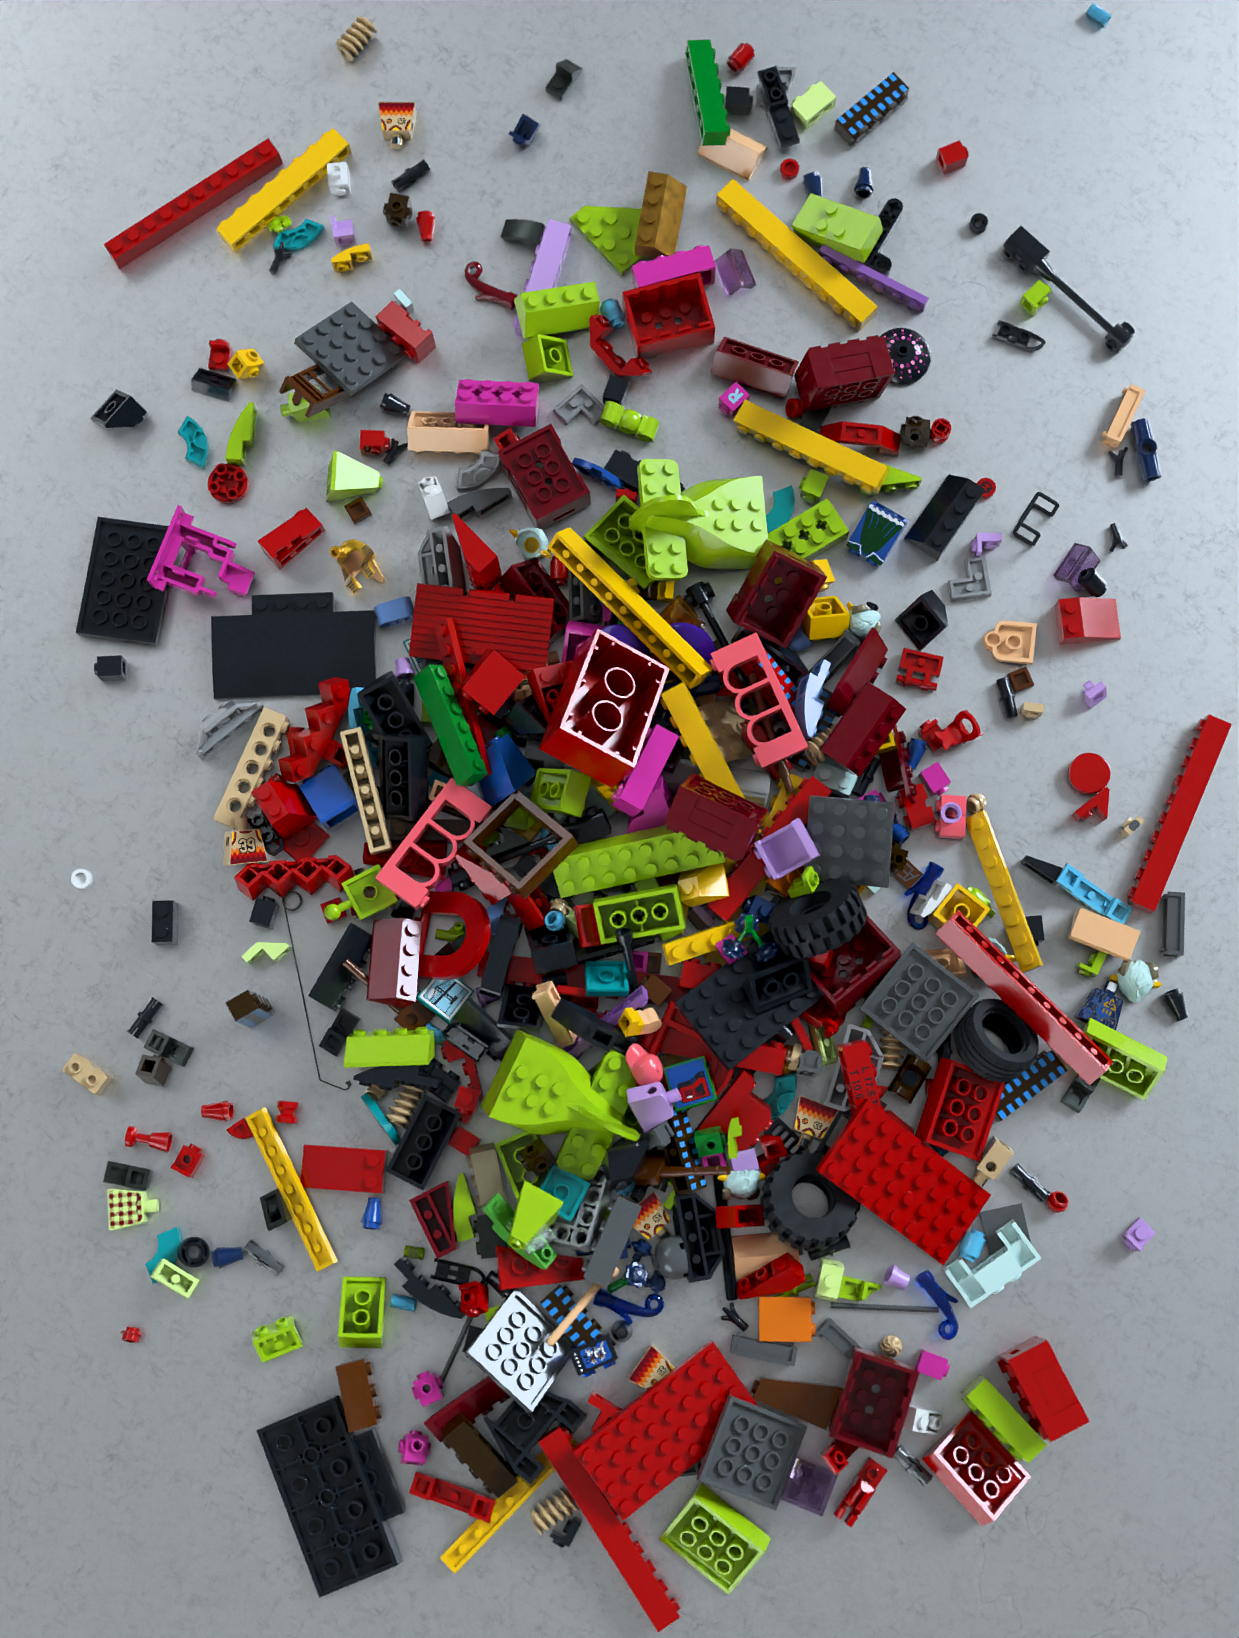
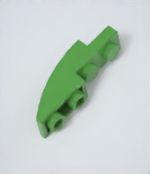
M496 1193L483 1206L482 1210L493 1221L494 1224L491 1228L510 1246L508 1240L514 1211L502 1196ZM541 1235L524 1250L514 1249L522 1257L542 1270H546L557 1257V1253Z

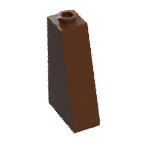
M760 1377L759 1381H754L750 1392L754 1393L753 1399L827 1430L842 1388L830 1384Z

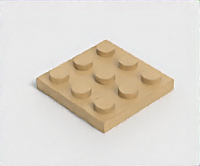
M735 699L698 707L727 764L752 757V752L741 740L742 726L740 723L746 720L741 718L736 711Z

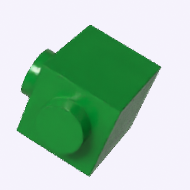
M720 1126L695 1131L694 1140L699 1158L724 1152L728 1141L726 1133L721 1131Z

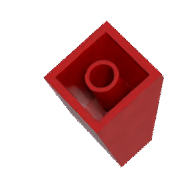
M486 649L459 688L463 691L461 695L470 702L474 700L479 704L477 708L485 715L488 713L495 715L525 676L495 650Z
M267 781L251 792L271 825L284 840L318 819L298 784Z

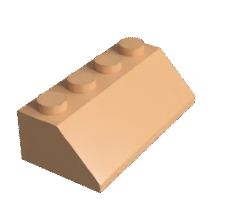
M411 411L407 426L408 450L415 452L434 451L435 453H443L445 451H453L457 454L464 452L480 454L481 450L489 451L491 425L456 423L455 412Z

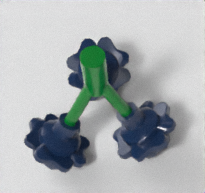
M742 913L734 921L735 925H737L735 931L740 933V936L736 937L734 941L732 939H724L722 941L724 955L730 959L743 958L745 950L741 947L742 939L747 936L749 938L754 937L759 947V951L755 954L758 962L770 963L776 959L777 952H779L776 942H768L766 944L765 941H762L756 933L759 931V926H757L759 920L754 918L752 913H748L747 916Z
M639 1239L637 1242L632 1241L631 1245L635 1251L632 1262L626 1266V1272L622 1278L609 1284L607 1290L611 1294L626 1285H634L636 1288L644 1285V1287H650L655 1295L658 1296L659 1292L665 1289V1278L659 1275L658 1270H655L651 1278L646 1279L648 1272L645 1271L644 1265L636 1263L642 1257H651L653 1255L650 1252L652 1246L642 1239Z

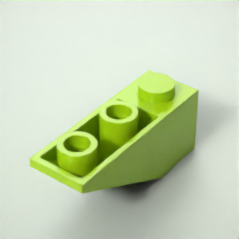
M888 466L889 474L879 492L893 493L897 489L914 490L920 486L922 478ZM859 486L860 494L865 493V495L868 496L876 494L874 492L867 493L860 488L861 486Z

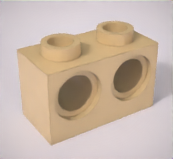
M74 1053L62 1068L63 1072L94 1095L101 1096L114 1079L78 1053Z

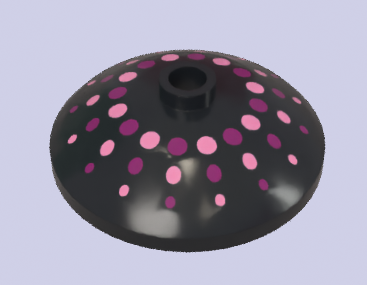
M894 328L880 335L879 337H885L895 375L889 383L905 386L919 381L928 371L931 362V350L924 337L916 331L907 328ZM904 349L906 353L902 354L899 350Z

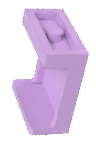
M800 818L795 819L787 826L760 841L754 842L756 847L753 848L759 860L763 859L766 864L763 868L769 878L773 877L774 880H778L821 856Z

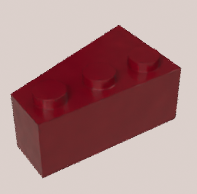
M446 1181L409 1200L437 1259L459 1248L454 1227L450 1181Z

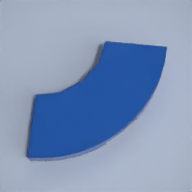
M574 458L572 461V465L583 475L598 480L608 488L622 489L625 484L618 477L596 464L579 458Z

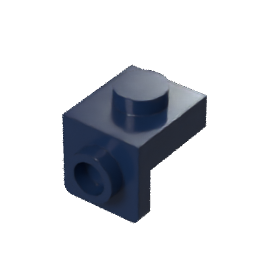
M522 114L514 131L510 130L509 135L513 137L512 141L520 146H523V144L530 145L541 124Z
M753 895L746 898L743 902L742 913L746 914V916L748 913H752L759 922L768 925L769 914L772 913V909L777 905L758 895Z

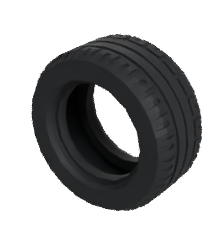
M983 999L976 1002L954 1029L955 1046L963 1062L974 1073L989 1081L1010 1082L1016 1079L1031 1065L1038 1055L1039 1040L1037 1034L1033 1032L1032 1028L1023 1019L1017 1016L1016 1012L999 999ZM983 1027L997 1034L1007 1045L1009 1053L995 1046L986 1036Z

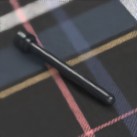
M622 927L615 931L617 942L623 949L630 991L632 993L638 988L630 945L633 940V933L631 928Z

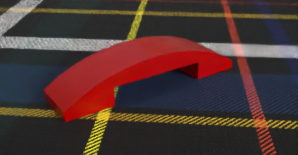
M421 1472L415 1473L409 1494L469 1514L468 1516L490 1523L496 1500L474 1490Z

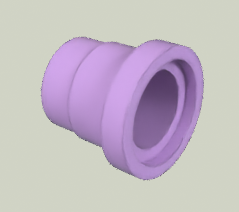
M402 657L395 660L396 673L394 675L396 679L412 680L415 672L412 670L410 659Z
M946 803L941 809V818L945 823H956L962 816V810L956 803ZM945 811H954L956 817L954 819L947 818Z
M480 987L476 988V995L481 1008L486 1007V1004L499 1000L498 998L480 994Z
M892 1264L885 1274L883 1283L887 1286L892 1285L904 1290L910 1276Z

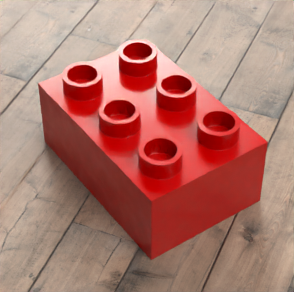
M597 628L575 653L539 749L611 788L615 787L635 768L670 668Z

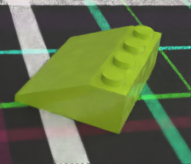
M623 495L583 538L627 576L633 577L637 584L645 590L656 580L650 579L646 573L643 534L632 531L629 528L628 520L639 507Z
M700 1483L660 1536L659 1540L729 1595L765 1553L771 1537L704 1484Z

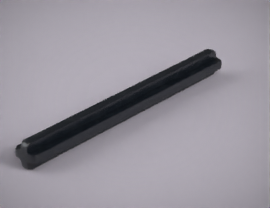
M713 1175L716 1206H728L727 1200H724L722 1197L724 1181L718 1180V1176ZM721 1228L725 1251L722 1264L726 1299L734 1301L738 1299L731 1229Z

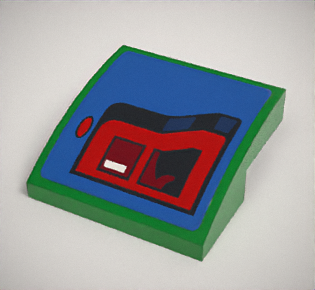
M705 1056L663 1068L669 1091L678 1088L682 1100L673 1103L676 1112L718 1100Z

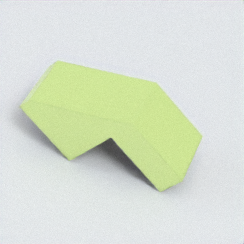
M257 942L241 957L251 965L266 952L275 962H278L292 950V947L287 943Z

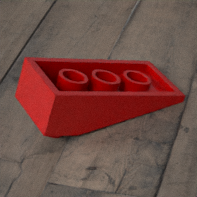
M304 1145L300 1182L303 1188L385 1194V1170L387 1168L388 1151Z

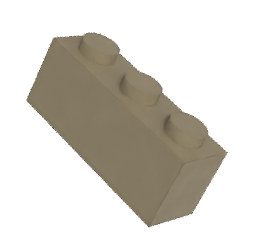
M494 1142L469 1148L470 1155L466 1156L468 1168H473L474 1175L470 1176L473 1189L477 1188L479 1195L475 1196L477 1208H483L496 1193H499L507 1202Z

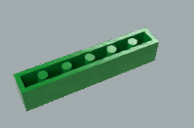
M687 40L685 58L702 146L725 145L727 137H730V125L726 122L727 109L723 107L724 94L720 91L721 79L717 76L718 63L714 61L715 48H712L711 40Z
M428 665L416 674L413 679L457 786H473L488 774L485 763L477 749V744L472 737L469 725L465 720L443 665Z

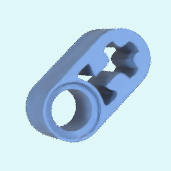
M401 597L376 605L374 611L379 628H387L413 620L414 607L411 597Z

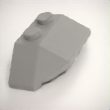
M447 526L428 529L418 552L422 584L464 588L465 591L466 585L459 544Z
M230 700L229 702L222 703L217 712L213 715H207L202 720L203 723L199 725L197 756L202 761L257 718L261 714L264 705L261 702Z
M848 1024L843 1044L859 1039L865 1040L870 1044L872 1049V1056L870 1058L877 1071V1076L875 1077L877 1083L884 1055L870 1030ZM838 1057L824 1105L845 1112L850 1109V1104Z

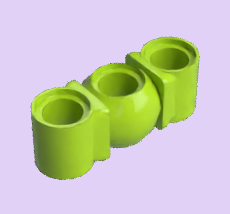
M612 401L605 403L599 419L601 424L614 429L618 426L619 430L623 433L635 434L634 437H638L645 442L654 441L660 424L657 419L644 414L641 417L637 411L632 409L624 410V406Z

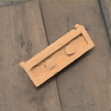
M1130 384L1129 388L1123 389V400L1108 431H1103L1101 435L1104 437L1102 443L1115 449L1119 447L1145 390Z
M549 981L537 985V989L531 998L535 999L554 1037L553 1042L557 1043V1046L560 1048L574 1044L577 1035L551 1017L553 1010L560 1000L553 982Z

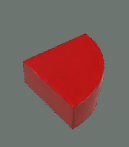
M242 1118L226 1129L230 1135L239 1139L254 1137L245 1118Z

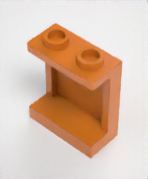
M759 1296L758 1340L811 1342V1337H815V1323H811V1314L815 1315V1301H811L810 1296Z

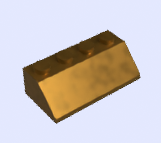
M648 171L635 241V255L656 258L658 256H670L676 252L687 186L668 174Z

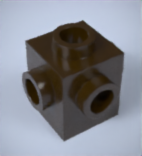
M390 193L388 203L384 204L383 215L386 216L387 223L390 225L406 227L408 220H411L413 214L410 197Z
M919 416L906 417L905 424H901L900 428L903 444L911 447H927L930 420Z
M892 842L890 872L893 873L895 869L903 871L909 852L901 849V844Z
M540 1137L519 1152L524 1159L521 1161V1164L527 1172L532 1170L537 1177L557 1162V1159Z

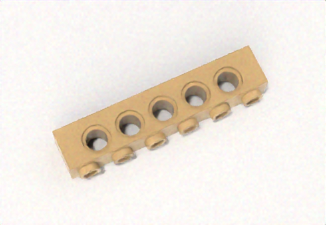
M266 707L263 708L213 817L217 823L236 830L235 818L247 817L248 821V811L253 809L256 803L251 792L265 783L264 776L273 766L274 761L272 758L275 753L279 752L282 745L283 734L286 735L288 727H290V720L287 716ZM275 729L273 736L266 737L267 730ZM266 747L267 751L264 755H257L259 748ZM252 766H258V771L255 774H249V769ZM245 784H249L250 788L248 792L241 793V787ZM235 803H241L240 810L232 812V806Z
M361 727L342 731L340 735L370 854L375 855L393 850L363 730Z

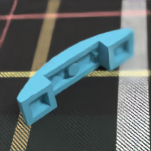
M355 687L352 688L349 698L350 729L361 727L365 737L369 732L367 725L361 723L365 707L357 695L363 688ZM365 739L372 768H379L376 766L379 757V747H372L371 742Z
M1066 863L1056 882L1070 895L1099 915L1125 924L1133 909L1118 898L1111 897L1084 878V874Z

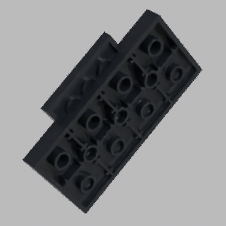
M333 592L252 595V615L211 616L214 699L320 695L318 682L333 677L348 679L351 693L352 688H365L373 680L377 679L376 615L374 610L334 612Z
M339 1395L256 1430L319 1598L395 1567L402 1562L387 1520L406 1512L375 1429L373 1428L354 1436L353 1432L349 1433L344 1407Z

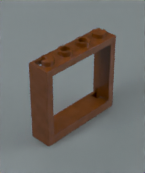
M518 790L508 797L464 841L467 847L466 852L473 860L479 859L481 861L479 864L487 872L490 870L494 872L493 876L501 884L505 882L509 885L507 888L513 894H519L524 899L578 847L572 834ZM519 807L560 841L520 882L479 848Z

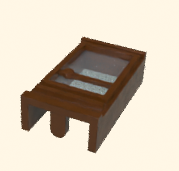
M317 364L295 375L285 377L279 390L281 394H284L294 389L295 393L292 402L296 405L301 402L302 398L310 403L305 414L307 418L351 397Z

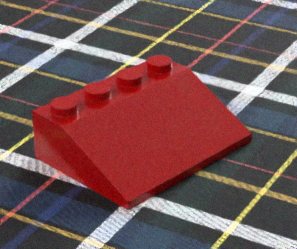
M454 513L452 519L467 565L466 568L470 576L469 580L472 582L471 586L475 590H492L497 583H500L499 579L502 576L498 556Z
M940 1058L915 1136L924 1143L980 1162L1006 1082L989 1081L974 1073L965 1064L951 1059Z
M972 1410L968 1411L922 1457L927 1466L981 1526L994 1522L1031 1478Z

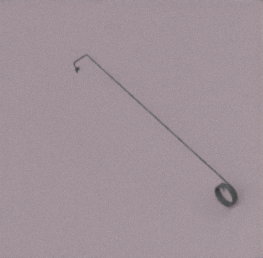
M289 891L282 898V904L285 909L287 924L289 928L290 939L295 958L299 983L301 987V993L307 1017L315 1062L317 1066L319 1080L324 1083H327L342 1090H348L351 1086V1083H349L350 1080L346 1082L348 1088L343 1089L341 1087H338L336 1085H333L320 1079L309 1020L306 1011L304 995L302 991L298 966L296 962L292 936L286 909L289 911H295L299 909L302 905V897L296 891ZM290 893H296L300 898L299 905L294 909H289L285 906V898Z

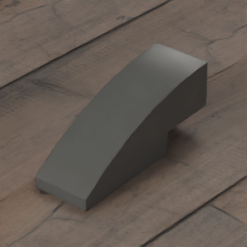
M509 488L482 489L459 496L447 502V505L452 515L455 513L460 519L473 512L480 518L511 499L512 493Z

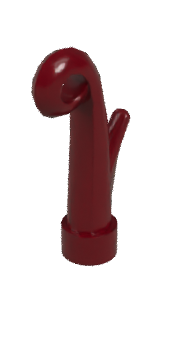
M476 261L467 264L464 270L466 280L476 290L483 293L476 295V300L498 302L510 310L515 308L514 299L518 295L503 291L478 280L477 278L482 273L481 264ZM473 268H477L475 274H471Z

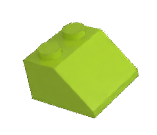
M536 334L522 343L529 381L547 383L574 377L566 339Z

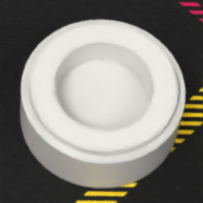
M85 869L75 870L70 877L72 886L79 890L89 888L93 881L91 873Z

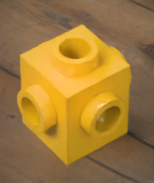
M254 348L236 351L227 365L239 380L254 378L259 375L264 362Z

